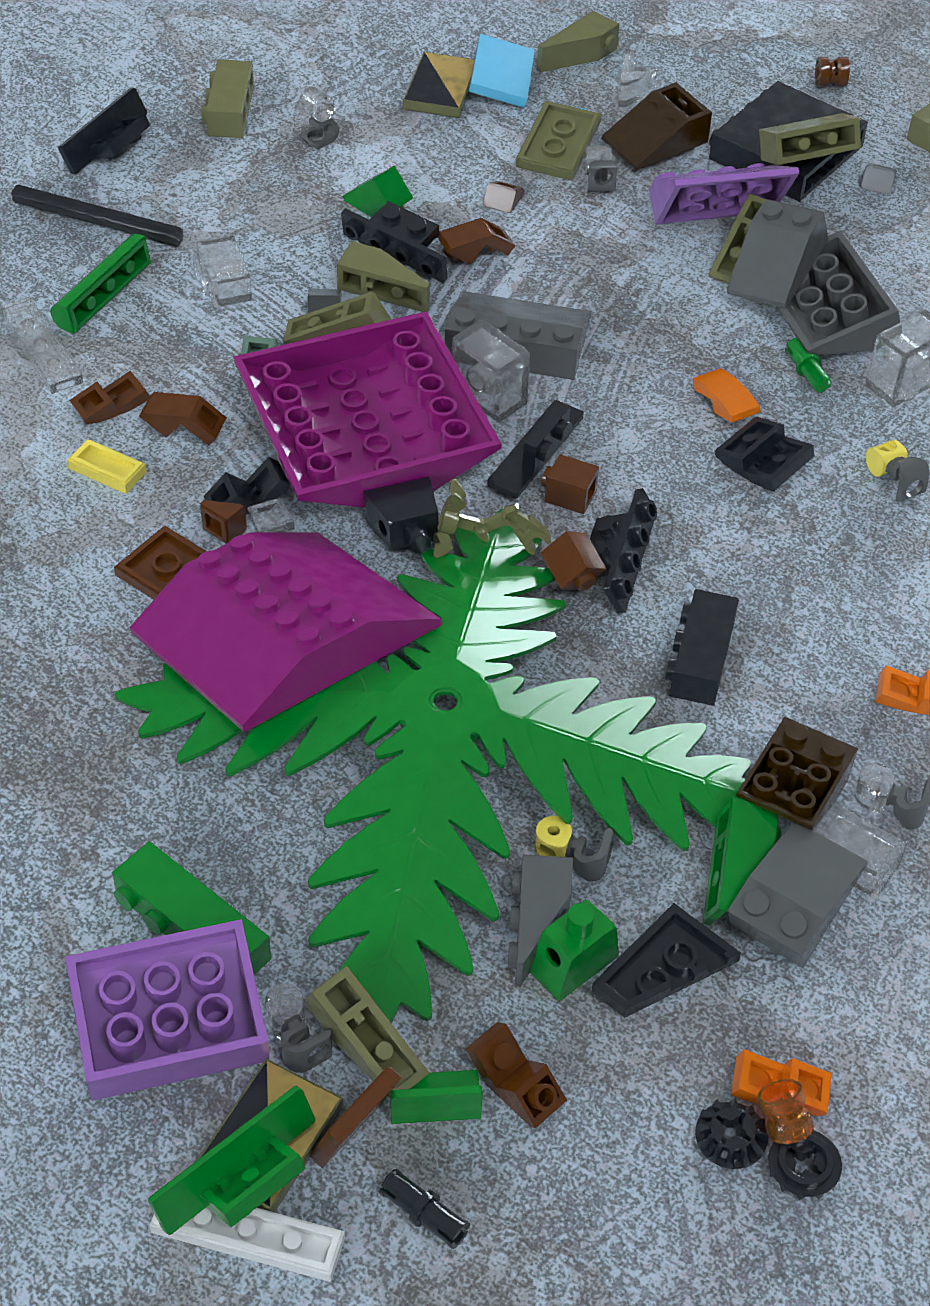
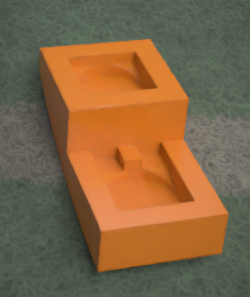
M719 368L693 378L694 391L711 399L713 413L731 423L760 413V405L740 381L724 369Z
M885 665L879 673L875 702L903 711L930 715V670L927 669L924 675L919 678Z
M744 1049L736 1056L731 1095L778 1110L824 1116L828 1113L832 1073L791 1058L783 1065Z

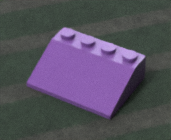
M757 163L741 169L727 166L711 172L697 169L688 174L675 175L673 172L663 173L655 177L649 189L655 225L738 216L749 193L764 199L781 202L799 175L798 167L780 165L764 166L762 163Z
M242 919L65 956L86 1083L91 1101L263 1063L266 1058L269 1059V1042Z

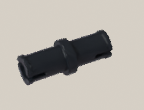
M399 1169L392 1170L383 1180L382 1188L379 1189L380 1195L388 1198L409 1214V1221L416 1227H426L447 1243L451 1249L461 1244L468 1234L467 1230L470 1228V1223L439 1202L440 1196L433 1190H423L403 1175Z

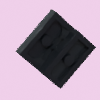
M758 416L754 417L714 450L715 456L732 471L751 483L772 492L814 457V446L812 444L785 436L784 424Z

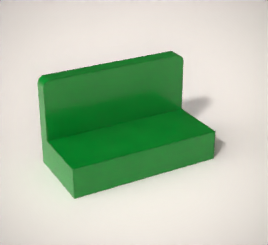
M478 1070L429 1072L427 1076L411 1089L392 1090L390 1092L391 1124L481 1119L483 1092L482 1086L479 1085Z

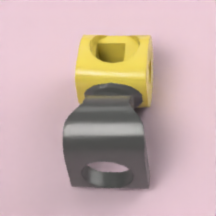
M893 439L869 448L866 452V463L870 472L875 477L891 473L894 481L899 480L896 500L900 502L926 492L930 470L927 462L922 458L911 456L907 458L906 448L899 441ZM919 480L917 487L911 492L906 493L907 488L913 482Z
M558 816L545 817L539 821L536 826V855L572 857L574 869L587 881H597L604 876L612 853L613 830L607 827L604 830V837L599 851L596 854L587 856V838L582 836L578 839L574 838L571 835L572 828L570 824H565Z

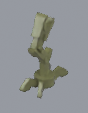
M453 478L449 486L451 495L446 499L437 526L438 532H435L433 536V541L435 542L433 556L435 558L441 557L453 549L451 539L456 528L475 532L479 539L489 542L488 532L508 525L513 529L525 550L532 555L536 553V545L532 539L539 537L549 544L551 543V535L549 530L532 515L526 516L518 511V503L507 505L502 512L487 518H476L460 514V511L466 507L464 501L466 493L459 481Z

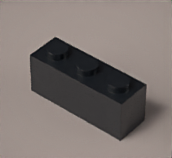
M695 589L692 602H684L680 624L685 625L684 631L679 629L676 631L672 651L678 652L677 659L669 658L665 680L672 681L670 697L715 706L735 623L739 598Z

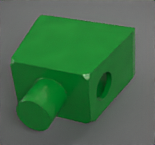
M583 900L572 905L567 913L546 927L541 933L530 974L560 1002L619 957L616 926L590 900Z

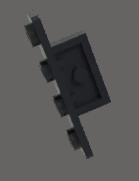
M129 88L58 147L70 173H78L95 158L107 157L109 160L115 159L124 153L123 148L128 144L137 142L142 138L141 133L151 125L146 117L147 110L136 88Z
M389 201L370 219L346 208L341 212L343 233L349 239L356 240L364 245L380 248L401 264L407 265L423 273L425 276L432 277L442 283L448 278L446 257L427 248L440 235L438 224Z
M554 400L488 478L487 486L512 498H518L581 422L584 412Z
M643 488L635 490L628 513L597 518L590 536L593 546L607 568L598 577L607 576L603 590L618 614L625 613L630 598L633 595L638 572L641 570L645 549L649 544L650 533L654 521L657 519L656 505L653 500L649 499Z

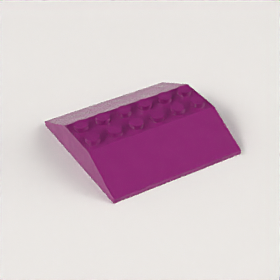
M427 311L233 356L236 368L298 501L365 508L364 491L425 477L430 478L433 491L501 449V441Z
M249 532L245 535L236 536L229 543L215 550L206 551L197 559L185 564L130 626V630L136 638L237 727L246 732L442 625L441 618L318 532Z

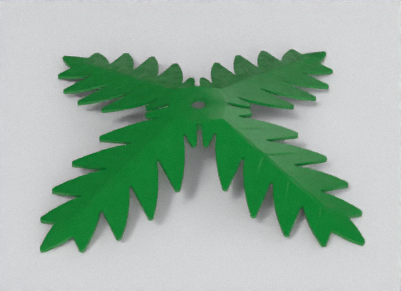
M508 525L488 532L489 542L479 539L475 532L456 528L454 533L455 540L464 557L447 553L435 558L433 556V549L420 553L422 560L429 570L447 586L404 574L397 576V582L404 592L441 618L442 625L412 641L422 650L410 647L403 649V655L413 665L418 667L419 670H413L396 655H389L387 657L389 673H386L376 661L253 727L225 768L226 775L230 777L255 765L297 737L313 722L314 724L284 768L285 775L291 776L333 753L357 736L373 721L374 723L364 737V744L367 746L380 740L399 724L401 725V730L383 741L375 749L376 759L398 756L382 765L345 795L325 816L324 826L332 828L382 814L385 815L346 841L308 879V887L316 889L374 874L344 897L324 917L309 936L308 941L309 946L314 948L368 934L356 946L340 970L345 966L350 969L391 1023L401 1005L425 1021H429L432 1018L429 978L418 943L467 976L473 974V962L460 924L448 901L435 883L489 920L496 922L499 919L498 907L478 863L464 841L451 826V824L499 857L507 859L510 856V848L490 803L476 781L463 766L464 764L481 777H488L489 766L474 741L480 739L484 749L499 768L506 766L503 744L505 742L531 786L565 824L572 823L573 815L563 766L564 762L589 804L603 822L627 846L632 845L633 835L622 781H624L645 814L660 831L682 851H688L690 842L680 796L693 810L716 828L717 813L733 797L741 799L736 794L745 780L743 779L744 775L751 767V761L742 757L723 755L687 757L706 733L707 726L703 723L663 725L631 735L656 706V699L652 696L611 701L574 714L598 688L599 680L594 677L552 682L533 687L518 694L516 693L524 686V678L522 676L507 677L492 683L485 681L513 672L511 664L494 662L528 654L556 641L557 638L556 633L550 631L506 628L532 623L566 608L564 600L512 597L539 589L556 579L549 568L515 566L532 554L525 550L513 529ZM541 538L532 539L536 545V551L542 545ZM166 663L163 664L164 680L140 684L115 692L117 701L139 710L151 712L138 730L139 738L141 739L175 730L203 717L177 754V762L179 764L200 757L243 732ZM440 695H450L457 700V705L451 710H440L434 705V700Z

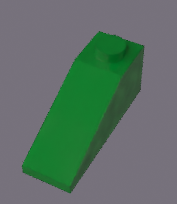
M735 797L717 813L702 924L712 925L729 909L748 877L781 838V829L777 828L779 815Z

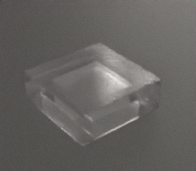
M281 497L247 507L248 517L256 532H288L295 530L294 520Z

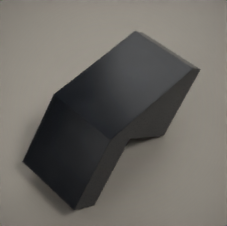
M267 457L246 481L225 472L203 497L207 501L243 505L246 515L268 509L290 486V483L279 461Z

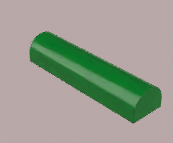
M140 234L130 235L51 307V317L59 328L75 334L151 263L145 236Z

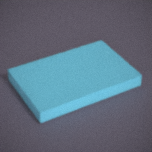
M480 34L469 92L525 107L528 99L535 50Z

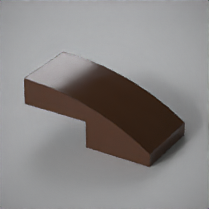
M129 371L104 389L97 381L69 401L86 424H93L126 413L145 403L150 396L135 375Z

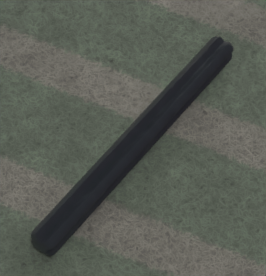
M16 185L11 192L12 200L15 203L130 234L144 235L145 238L178 246L184 238L181 227L23 185Z

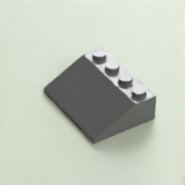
M841 230L828 236V242L787 307L776 306L808 354L824 355L873 351L902 338L898 308Z
M465 291L451 309L445 327V344L453 359L458 362L575 380L592 311Z

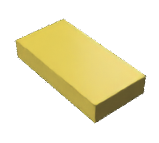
M89 439L67 459L68 469L125 494L147 473L145 463Z

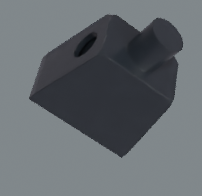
M429 477L364 491L366 521L390 550L395 551L410 547L415 553H424L431 547L432 542H434V533L438 532L439 518Z

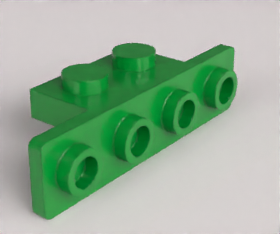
M298 1086L292 1087L151 1195L148 1202L162 1230L168 1235L173 1234L206 1207L232 1228L304 1171L306 1168L300 1155L287 1146L289 1142L315 1122V1116L304 1091Z

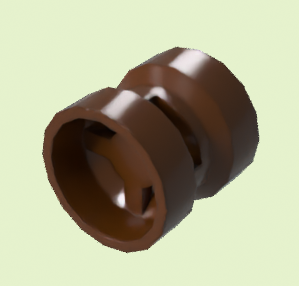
M847 56L837 57L835 60H830L828 57L817 58L815 64V83L817 87H824L829 83H834L836 86H847L850 74V63Z

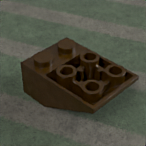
M675 82L652 91L607 130L601 139L635 170L708 143L712 111Z
M784 716L740 786L736 796L813 830L834 806L845 787L858 748Z

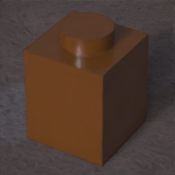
M559 454L552 467L547 466L542 477L541 484L546 487L545 502L585 514L597 492L599 466Z
M566 531L540 552L561 589L587 590L597 582L596 577L607 569L587 533Z

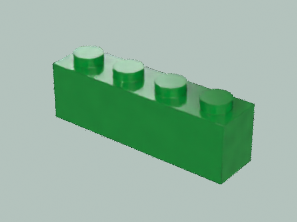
M148 841L112 871L116 900L126 910L131 911L134 909L139 913L149 929L155 934L160 935L163 933L164 935L242 919L254 975L271 960L270 938L265 932L152 842Z

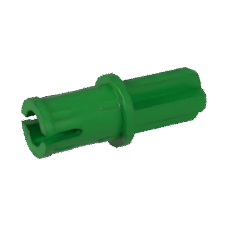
M797 337L791 339L786 344L785 352L796 364L797 373L800 376L805 375L816 392L823 393L825 389L831 387L832 381L822 369L820 357L817 354H808Z

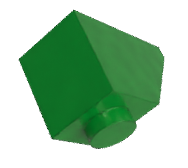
M395 165L342 196L345 202L370 217L388 201L405 209L404 204L413 199Z

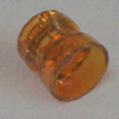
M793 1079L777 1080L767 1084L760 1090L758 1101L762 1112L769 1117L766 1126L770 1138L774 1142L779 1144L796 1143L812 1133L814 1130L813 1119L809 1110L803 1106L805 1094L802 1085L798 1081Z

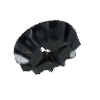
M736 1098L729 1102L721 1103L716 1099L712 1106L706 1110L702 1109L695 1128L696 1141L704 1156L714 1164L728 1169L746 1168L756 1163L763 1156L769 1139L765 1118H760L755 1112L753 1104L745 1106L738 1103ZM741 1123L739 1135L742 1139L738 1136H733L723 1144L724 1126L731 1128L734 1124Z
M807 1128L790 1129L780 1134L770 1147L767 1158L770 1167V1177H774L779 1183L781 1192L788 1190L796 1194L799 1200L804 1197H816L819 1200L825 1193L834 1190L842 1173V1160L837 1147L825 1135ZM814 1154L811 1167L814 1173L806 1169L802 1173L795 1174L796 1159L803 1161Z

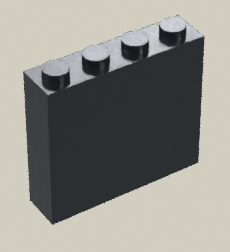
M777 81L768 89L763 90L761 95L755 100L747 103L739 113L731 116L723 126L713 131L709 139V145L711 146L709 159L725 167L732 166L735 169L747 168L757 163H762L764 166L775 165L761 160L759 129L840 113L855 115ZM859 118L862 148L868 121ZM859 149L781 164L780 166L798 167L799 175L785 195L800 202Z

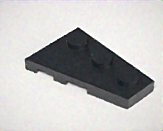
M673 903L592 983L591 992L626 1018L739 962L741 952Z

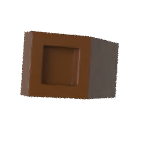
M483 218L442 230L437 237L443 245L442 251L447 257L456 262L460 259L469 264L473 263L484 247L493 253L498 250L509 255L516 246L503 228Z
M153 392L139 415L141 419L166 438L182 424L208 446L216 440L227 418L201 396Z
M496 1022L466 1048L485 1084L530 1127L537 1128L567 1101L547 1064L527 1060L507 1024Z

